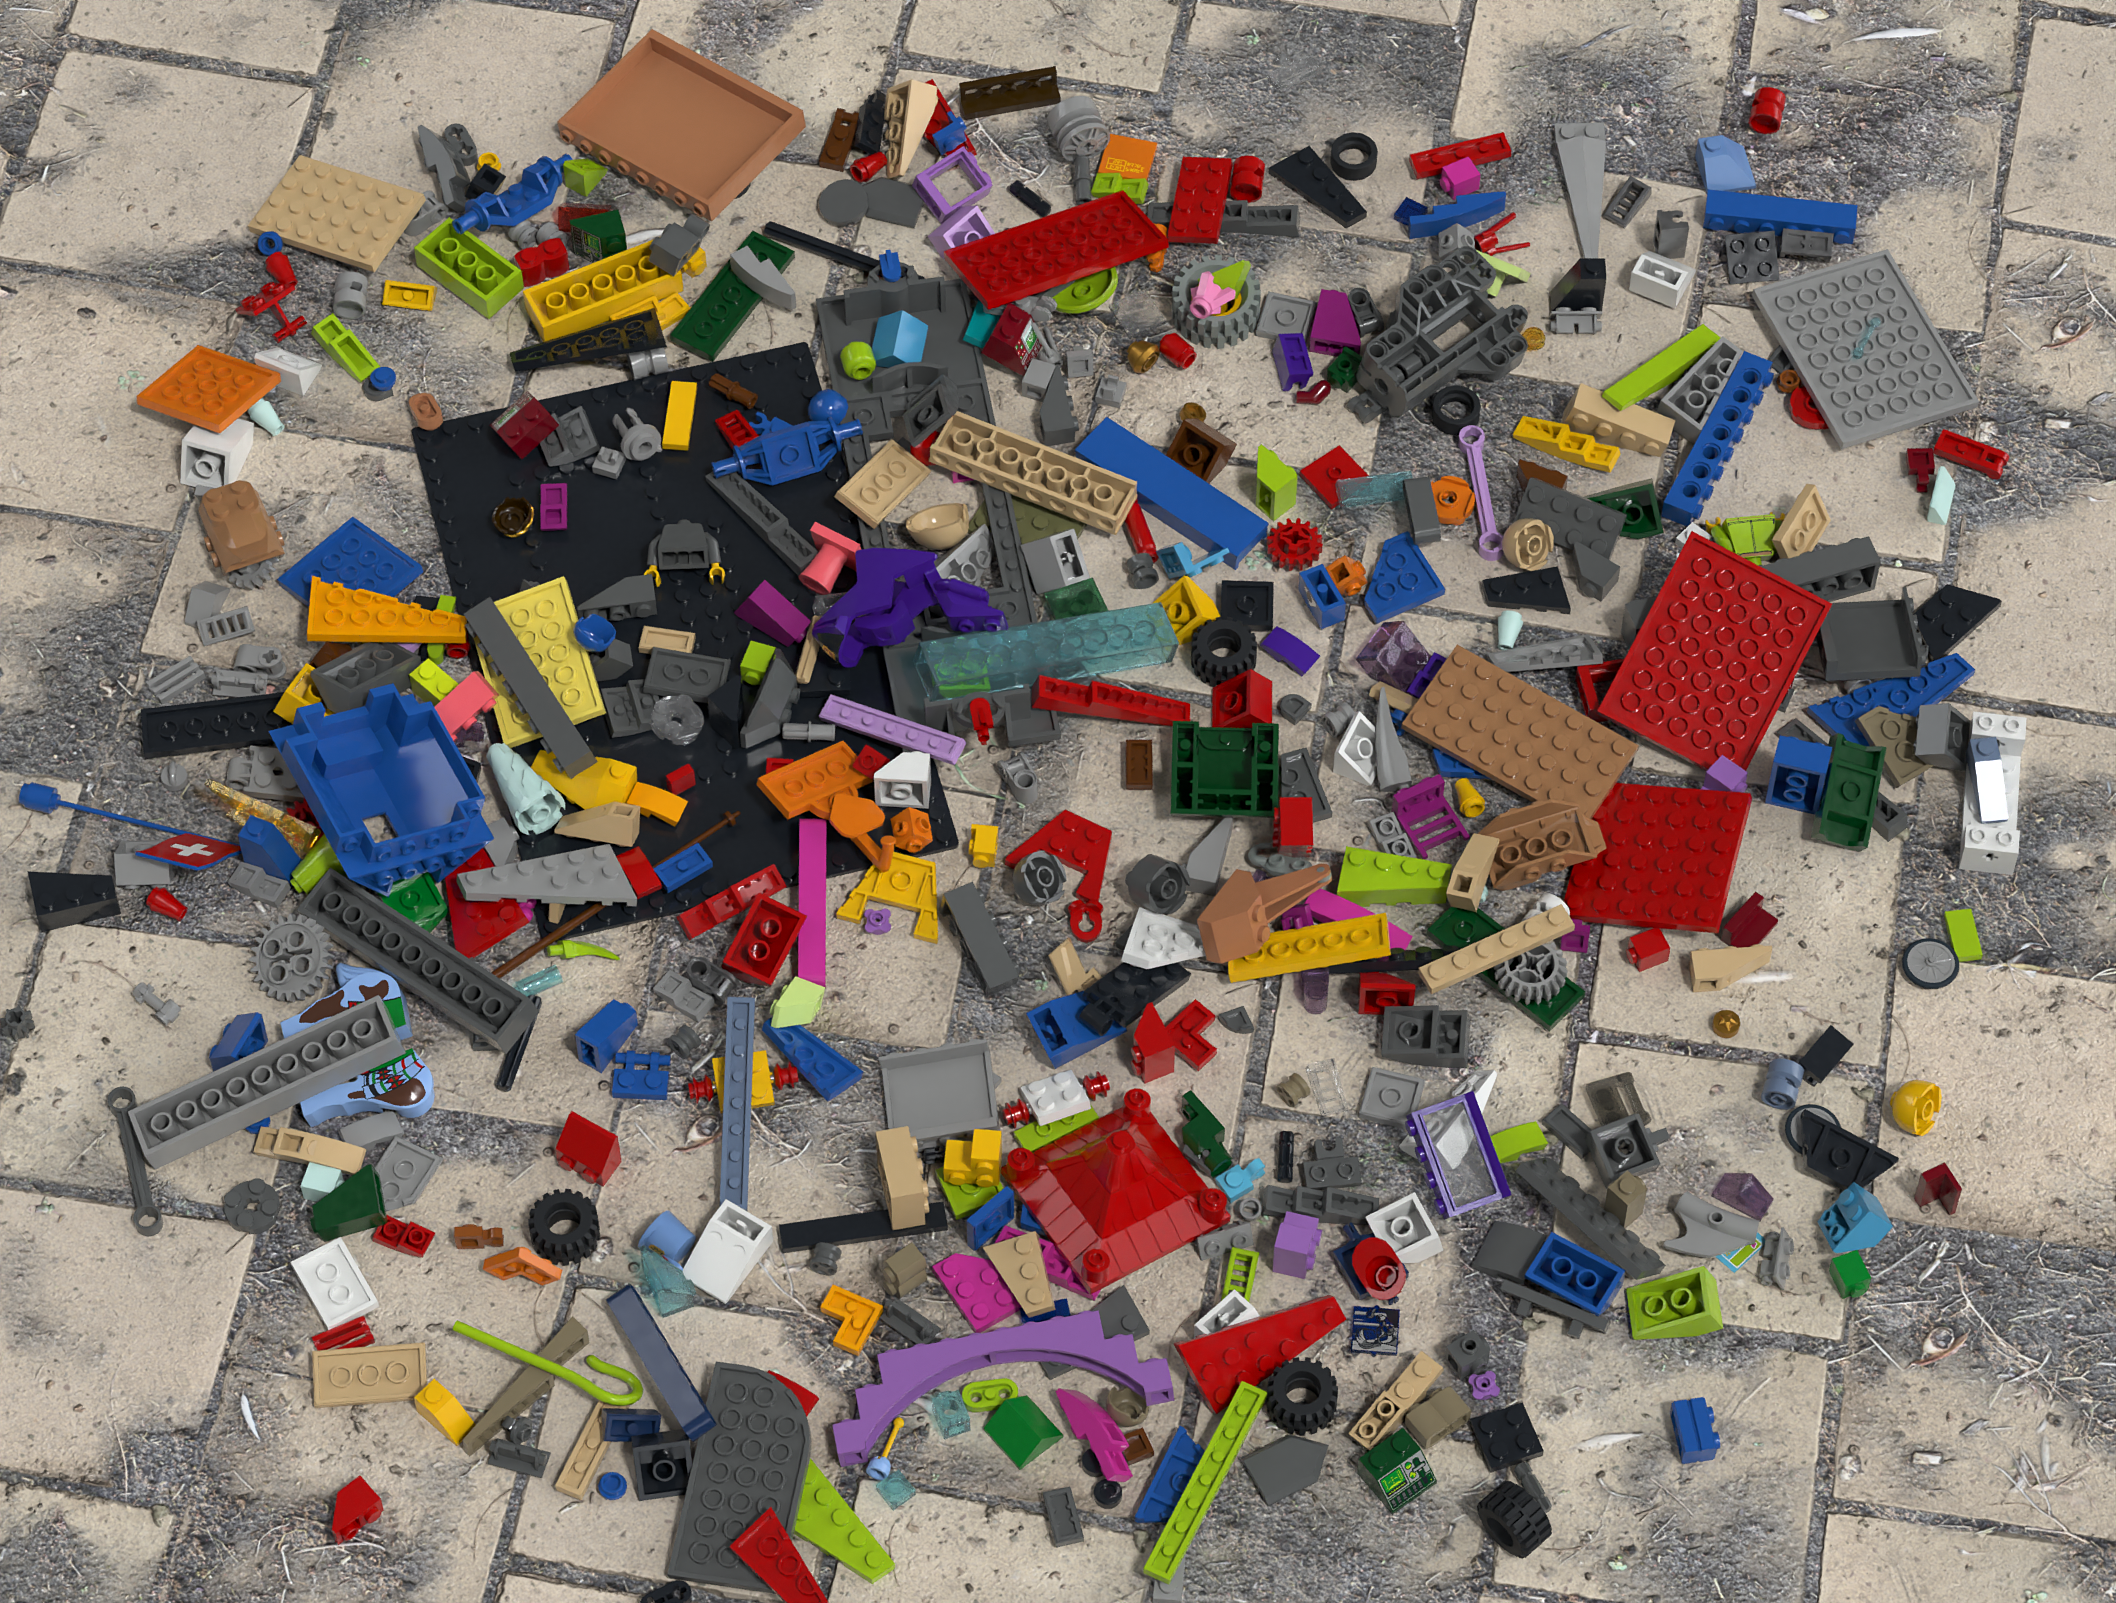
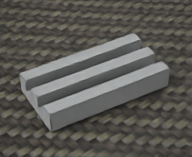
M189 656L149 680L146 684L152 694L163 705L205 679L206 676L203 670H200L199 665L194 663L193 658ZM193 672L195 673L194 675L190 676L189 678L181 682V680L185 677L189 676ZM171 686H174V687H172L171 689H169L168 691L164 692L163 694H160L161 692H163V691L166 690L167 688H169V687H171Z

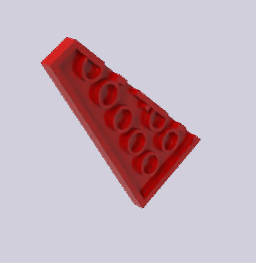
M483 848L445 877L455 950L467 958H475L529 923L515 898H501L499 901L465 900L457 884V874L495 867Z
M1326 1295L1301 1303L1297 1307L1278 1310L1268 1316H1259L1221 1328L1220 1331L1198 1335L1194 1339L1179 1341L1173 1344L1211 1413L1218 1414L1230 1405L1242 1381L1256 1386L1270 1376L1277 1366L1281 1368L1282 1362L1292 1360L1344 1322L1346 1317L1335 1297Z

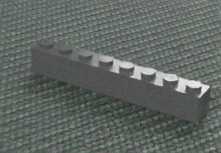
M491 597L464 613L469 622L465 627L473 638L478 636L481 640L477 644L485 657L490 655L494 660L489 664L497 676L503 674L506 680L502 684L510 696L515 693L518 697L515 704L523 715L528 713L531 717L527 722L534 733L540 732L544 737L540 742L548 754L552 751L555 754L556 758L552 761L559 772L563 773L566 771L572 779L597 763L598 761Z

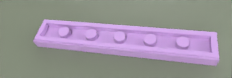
M830 694L819 714L821 721L835 724L836 726L910 751L928 753L931 758L952 765L956 764L966 745V741L963 738Z

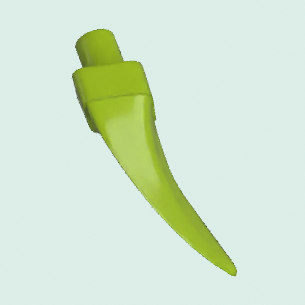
M559 940L557 945L547 946L548 956L559 955L561 959L582 955H597L620 960L617 955L605 948L581 941Z

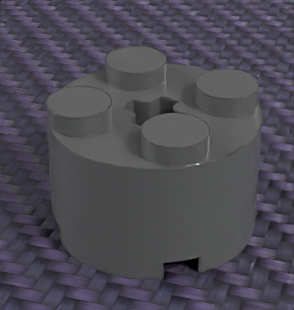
M1148 854L1126 875L1125 883L1128 886L1130 898L1136 905L1155 913L1172 914L1180 909L1188 896L1185 894L1186 885L1190 886V878L1187 870L1182 865L1157 855Z

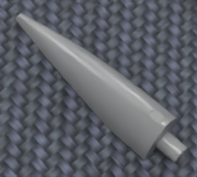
M1382 687L1376 718V763L1380 791L1391 792L1412 787V780L1407 756L1391 719L1385 687Z

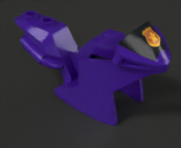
M869 548L856 551V585L814 624L812 636L835 661L844 667H854L858 664L863 654V649L869 646L897 645L905 642V638L915 629L912 620L929 606L939 605L949 626L956 632H996L1008 630L1009 626L1003 611L988 606L989 593L985 588L954 578L942 579L934 564L938 556L937 554L910 549ZM903 575L906 582L895 581L896 578Z

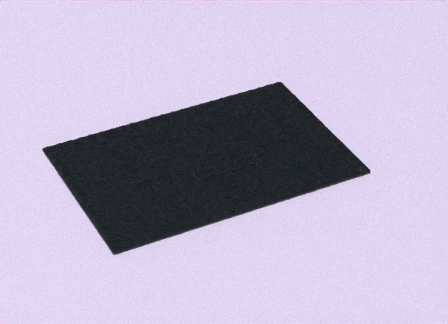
M806 342L796 343L658 375H651L638 380L633 379L537 400L550 415L555 413L558 417L582 406L587 414L600 449L605 447L622 452L621 442L623 438L619 434V430L613 425V418L615 414H618L627 429L633 427L630 421L631 418L626 412L627 408L633 409L643 424L654 426L661 435L660 445L662 451L655 452L651 457L642 461L626 458L617 479L593 473L592 466L599 451L573 462L550 467L541 445L538 444L521 460L490 426L509 407L446 420L437 429L431 431L420 427L413 428L412 436L453 596L456 597L458 615L464 616V613L489 597L495 602L519 593L524 579L528 582H538L541 585L564 576L567 580L578 617L577 606L626 577L644 575L646 570L649 569L647 560L650 542L659 534H662L665 525L677 524L678 521L685 519L691 523L702 524L704 532H708L718 541L721 557L719 567L725 571L724 583L722 584V578L719 575L713 576V585L709 582L711 565H709V568L659 570V567H657L661 578L660 586H656V577H652L657 614L648 617L624 618L620 621L608 620L616 631L615 639L630 644L633 667L617 679L597 681L599 691L604 688L626 687L629 680L646 679L651 654L639 652V644L644 626L695 633L696 639L692 651L693 654L731 660L727 682L736 675L741 676L740 665L750 641L781 649L795 674L806 636L799 644L794 641L787 647L741 619L734 612L766 580L811 621L814 615L823 616L856 585L857 571L844 565L829 596H823L812 591L799 580L798 575L706 481L705 476L713 471L712 462L733 457L734 454L733 449L717 427L716 419L738 410L748 423L753 422L754 424L761 423L756 420L757 412L766 415L767 420L770 422L774 417H777L793 426L811 421L808 416V406L811 398L817 392L822 391L809 345ZM719 374L732 382L738 381L741 387L756 393L758 399L754 407L749 409L733 399L728 400L726 395L709 386L711 376ZM672 381L697 383L688 451L663 449L662 446ZM832 439L819 444V451L821 452L833 443ZM841 451L837 452L819 472L775 485L750 479L745 480L788 519L789 526L815 549L816 547L810 532L815 522L859 543L861 550L863 549L857 515L835 498L837 491L849 481ZM757 463L746 465L745 468L761 469V466ZM567 483V530L541 531V484ZM506 497L510 499L524 497L534 509L532 524L527 532L521 536H506L498 531L492 522L494 509L500 503L503 504ZM468 631L471 646L468 654L473 671H479L485 678L474 638ZM869 646L863 649V654L858 664L854 667H849L850 695L838 697L895 716L882 646ZM742 680L744 697L742 727L760 685H751ZM658 695L666 723L655 729L612 738L605 714L575 724L574 726L594 757L610 758L637 767V782L668 791L666 775L689 763L694 770L696 785L677 794V796L685 799L688 803L675 827L652 814L646 817L640 813L639 835L633 846L621 847L613 843L593 842L590 839L566 837L562 834L555 833V828L559 821L550 829L540 834H535L533 830H528L530 835H527L517 828L511 813L510 817L512 825H514L519 835V839L516 841L522 861L610 844L615 856L639 846L651 866H654L724 820L723 813L729 811L731 814L736 811L741 813L735 818L736 824L733 827L726 824L699 843L712 860V868L669 893L662 886V889L637 899V906H627V902H612V905L606 906L555 941L557 942L686 912L772 864H775L787 886L786 888L798 886L800 819L823 818L816 816L809 810L787 820L757 786L758 778L766 775L767 758L794 759L793 762L844 741L857 756H859L867 744L892 761L902 753V748L836 725L834 741L811 740V742H808L805 739H784L781 730L779 735L748 748L741 747L740 739L739 748H733L710 725L707 703ZM829 696L799 698L797 704H792L789 723L808 724L811 721V724L832 725L821 721L819 718V714ZM493 707L487 713H484L492 745L495 743L503 744ZM544 737L511 749L519 754L531 768L539 751H546L540 742ZM930 758L931 787L929 809L914 808L928 814L933 841L916 853L896 847L894 844V852L918 858L953 850L959 846V840L934 758ZM874 780L872 783L857 789L858 797L875 802ZM559 792L565 802V809L563 807L560 808L563 816L585 810L578 804L569 802L566 796ZM878 806L885 815L884 823L880 827L867 832V834L881 850V838L884 836L894 837L891 818L908 807ZM826 820V879L870 869L873 863L850 838L842 836L831 825L830 821ZM536 899L537 903L534 911L541 938L543 939L599 901H586L585 904H565L561 919L556 924L549 922V903H541V899Z

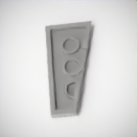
M1589 634L1487 653L1488 662L1508 673L1513 671L1603 664L1602 653Z

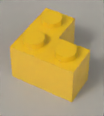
M974 1129L973 1142L947 1140L943 1169L944 1182H950L954 1185H963L965 1183L977 1184L981 1187L999 1186L1002 1163V1131Z

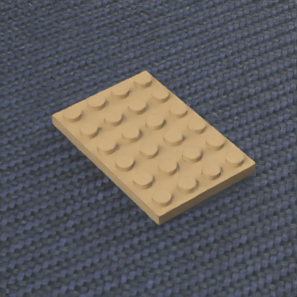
M299 155L249 223L248 228L251 233L260 236L264 232L274 231L279 234L285 244L375 272L426 199L422 193Z

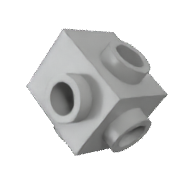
M1458 223L1439 233V258L1442 260L1463 246L1472 248L1475 246L1474 233ZM1468 255L1460 256V259L1465 263L1472 260Z

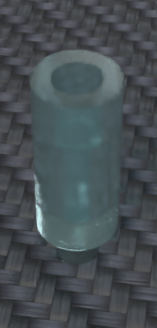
M553 965L515 982V989L528 997L563 983V979L557 966Z

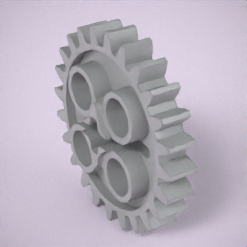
M289 914L288 919L279 916V924L272 920L269 921L271 929L268 930L262 927L263 938L255 937L256 941L260 943L259 946L251 947V950L257 953L256 956L249 958V961L256 963V966L250 969L251 972L258 974L254 981L262 983L260 990L268 992V996L277 997L278 1000L284 1002L286 999L295 1002L296 997L300 1000H305V992L312 996L315 995L313 987L316 986L322 989L321 978L329 979L325 970L333 969V966L328 964V960L335 958V955L328 953V950L334 947V945L325 942L330 935L322 932L324 926L316 924V920L307 919L306 916L300 914L298 917ZM303 936V943L299 946V939ZM277 945H280L279 952L275 955V948ZM309 961V968L307 971H304L305 964ZM285 970V977L281 980L280 975Z

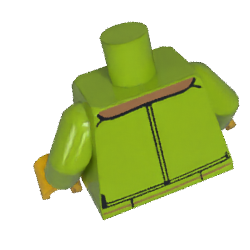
M1770 512L1769 515L1726 518L1722 523V527L1721 519L1716 517V524H1710L1708 520H1705V530L1708 534L1712 535L1716 544L1757 565H1762L1761 561L1770 560L1773 554L1777 553L1772 539L1783 523L1785 514L1781 513L1780 518H1775L1773 512Z

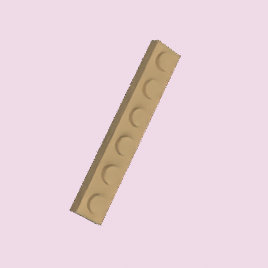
M1560 904L1419 968L1418 974L1429 992L1434 994L1574 931L1575 924L1563 905Z

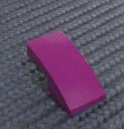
M567 483L541 484V531L567 530Z

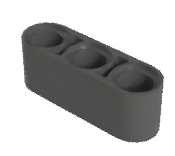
M1430 477L1403 479V494L1414 545L1441 542L1440 524Z

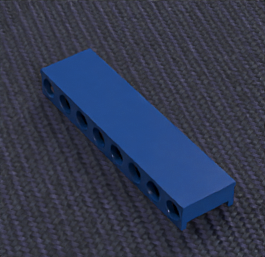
M1108 417L1075 449L1076 458L1137 481V499L1140 507L1208 553L1228 547L1230 552L1223 555L1224 561L1222 562L1234 570L1239 567V563L1257 543L1267 537L1269 525L1267 521Z

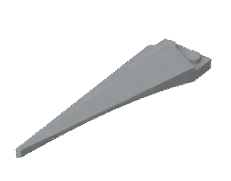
M1604 122L1555 123V150L1569 195L1584 258H1598L1606 150Z

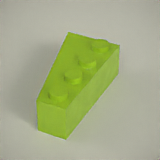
M1346 846L1337 895L1361 907H1370V904L1386 903V906H1396L1397 903L1410 902L1411 905L1444 904L1447 901L1446 891L1451 879L1452 864Z

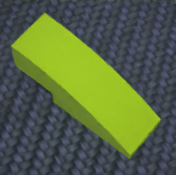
M333 313L313 326L311 335L358 382L361 383L366 380L376 368L380 367L350 329L346 330Z

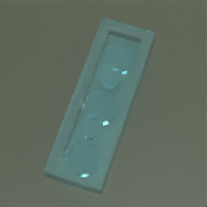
M1405 471L1337 480L1335 486L1340 508L1404 500L1403 479L1413 478L1412 472Z

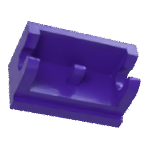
M1303 333L1278 334L1272 353L1282 390L1290 391L1295 382H1299L1300 389L1306 387L1309 378L1313 377L1314 374Z

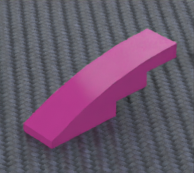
M1321 888L1309 895L1303 903L1310 904L1312 916L1322 923L1375 915V913ZM1388 921L1390 949L1403 948L1406 950L1413 936Z
M1005 1225L995 1243L1027 1233ZM1039 1238L1049 1281L1095 1301L1101 1290L1090 1295L1058 1250L1055 1249L1054 1243Z

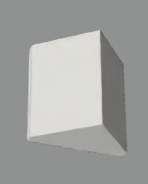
M278 347L255 354L256 365L280 373L281 382L276 386L304 396L322 367L319 363Z
M1360 711L1355 712L1335 751L1333 772L1369 786L1377 775L1376 727Z

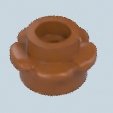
M1785 370L1778 376L1776 383L1780 391L1792 394L1797 387L1801 386L1802 381L1796 371Z

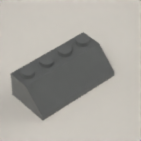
M367 642L312 670L311 677L327 708L334 713H340L365 706L369 689L394 683L399 693L410 688L409 674L420 665V656L394 642Z

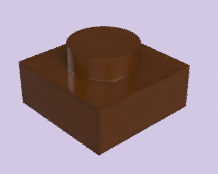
M1143 1427L1124 1434L1129 1447L1122 1454L1128 1466L1154 1456V1450Z

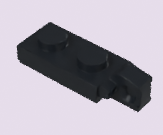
M879 90L868 95V99L860 106L854 143L855 146L870 155L880 152L885 120V109L882 108L885 103V94Z

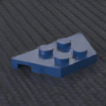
M1179 1426L1135 1515V1522H1168L1205 1451L1199 1444L1194 1443L1187 1435V1430L1184 1427Z

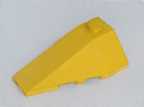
M540 750L531 766V769L537 775L547 780L555 790L557 789L564 794L569 802L572 804L576 803L585 810L611 802L626 804L637 782V767L610 758L595 757L598 761L597 763L572 779L566 771L563 773L559 772L552 761L556 758L553 752L548 754L546 751Z

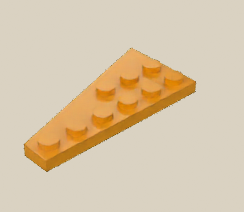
M312 576L307 641L466 643L467 628L465 625L467 624V619L465 616L440 609L430 611L421 608V604L413 602L410 605L400 603L398 598L361 588L355 591L344 588L342 583L333 582V584L321 582L319 577Z

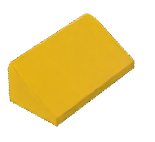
M385 280L382 305L432 311L438 287Z

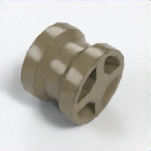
M1297 1073L1290 1075L1286 1083L1281 1082L1276 1086L1280 1098L1292 1108L1298 1104L1300 1098H1306L1311 1093L1306 1081Z

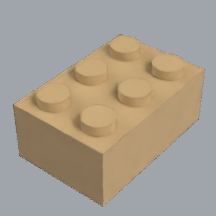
M908 1126L876 1131L877 1166L892 1230L925 1225V1213H929L927 1199L929 1192L927 1182L922 1178L923 1165L921 1158L917 1157L918 1145L916 1136H910Z

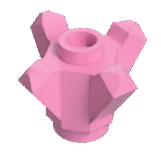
M1209 271L1201 274L1198 287L1191 288L1192 301L1190 311L1200 319H1205L1211 314L1221 313V305L1235 298V290L1230 287L1221 289L1220 286L1214 284V276Z

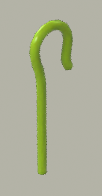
M457 1320L453 1326V1331L565 1379L604 1403L627 1406L636 1403L642 1397L644 1389L641 1381L634 1374L623 1368L603 1362L594 1355H589L586 1358V1362L590 1367L606 1375L621 1379L631 1387L632 1392L624 1395L607 1392L570 1369Z

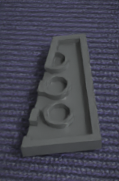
M1125 1285L1091 1310L1092 1312L1099 1310L1104 1339H1110L1118 1334H1132L1134 1341L1150 1334L1147 1324ZM1053 1361L1040 1362L1049 1380L1078 1368Z

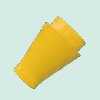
M1459 779L1454 786L1457 791L1461 813L1469 818L1479 816L1485 809L1484 798L1472 786L1469 779Z

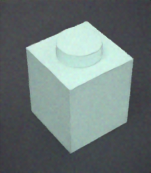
M309 1162L301 1183L303 1198L319 1202L345 1182L341 1170Z

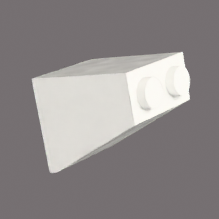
M236 419L221 433L194 425L182 439L180 483L193 487L201 485L218 488L235 482L253 445L254 423Z

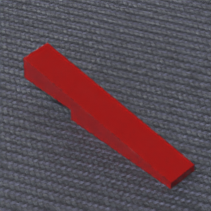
M1039 675L1032 685V708L1173 726V721H1190V703L1093 680L1089 686Z

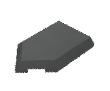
M880 177L862 185L869 199V206L865 214L867 218L915 229L924 201L912 184Z
M1289 1434L1241 1458L1240 1461L1267 1506H1270L1318 1482L1329 1445Z

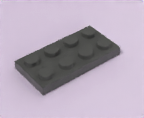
M1530 477L1514 522L1524 518L1541 520L1551 528L1554 543L1573 550L1574 544L1578 541L1610 560L1627 514L1537 478Z

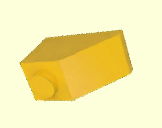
M435 1379L414 1397L417 1412L455 1446H458L476 1425L455 1396Z

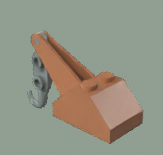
M1260 843L1252 847L1248 853L1250 862L1277 877L1255 883L1251 872L1235 870L1197 919L1207 961L1222 964L1258 952L1269 939V922L1332 881L1329 865L1321 863L1312 866L1305 859L1287 857L1282 854H1274L1271 857L1257 855L1263 849H1271V843Z

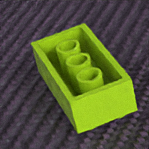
M449 217L414 247L417 266L486 318L490 319L524 289L522 271L469 231L458 234L453 228V220Z

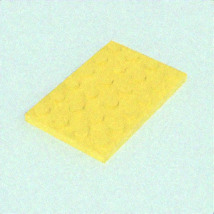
M565 577L557 578L495 601L494 604L572 723L575 725L605 714L606 711L588 650L579 646L573 634V628L578 621V617ZM476 636L474 641L485 679L499 694L495 699L497 704L494 706V711L503 742L510 748L543 737L540 732L535 734L527 721L531 717L528 713L524 715L515 704L518 697L515 693L510 696L502 684L506 680L503 674L497 676L489 664L494 660L490 655L484 656L477 645L481 640Z

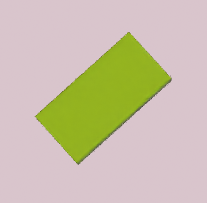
M1972 909L1945 911L1944 920L1950 944L1956 952L1959 962L1981 960L1983 954Z

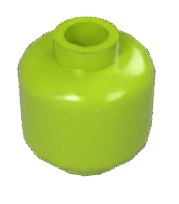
M851 342L841 351V362L845 373L849 377L858 380L866 379L875 370V357L872 348L867 343Z

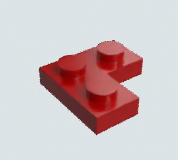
M1195 999L1165 1028L1175 1045V1053L1199 1072L1217 1055V1048L1200 1035L1215 1021V1014Z

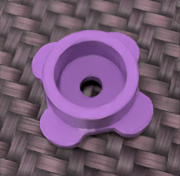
M884 908L881 911H874L873 909L865 911L864 916L867 919V924L865 925L866 932L881 935L891 930V924L889 923L890 910Z
M1487 1371L1485 1374H1472L1469 1377L1468 1382L1472 1385V1396L1476 1400H1487L1499 1395L1500 1388L1496 1386V1375L1494 1372Z

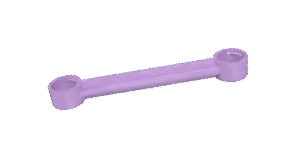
M1469 425L1461 429L1458 446L1463 453L1467 454L1482 533L1479 539L1478 552L1483 559L1496 561L1504 554L1502 549L1503 536L1496 530L1481 452L1484 447L1485 434L1478 426ZM1468 436L1478 438L1473 444H1468L1463 439ZM1495 542L1499 546L1493 548V550H1488L1483 544Z

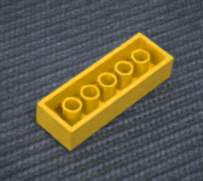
M651 240L523 290L524 305L541 339L545 342L609 321L610 315L654 295L659 301L676 292L684 291L682 272L679 270L675 276H672L649 262L652 252L649 249L653 241Z

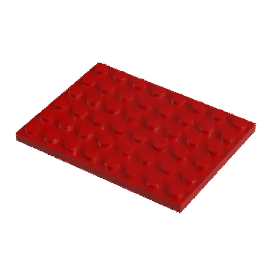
M1691 531L1596 714L1705 771H1708L1721 755L1746 771L1832 603Z

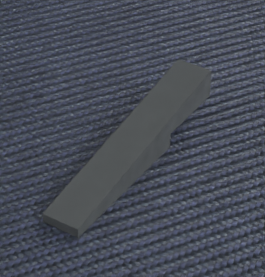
M1247 200L1226 201L1220 232L1299 237L1298 205L1248 206ZM1174 202L1149 203L1147 217L1153 223L1162 224L1169 228Z
M712 471L705 476L706 481L799 576L811 563L818 551L789 526L788 519L736 472L715 478Z
M1797 718L1777 731L1778 738L1780 735L1785 737L1793 736L1799 740L1812 743L1819 742L1828 746V743ZM1878 791L1872 827L1889 842L1907 828V814Z

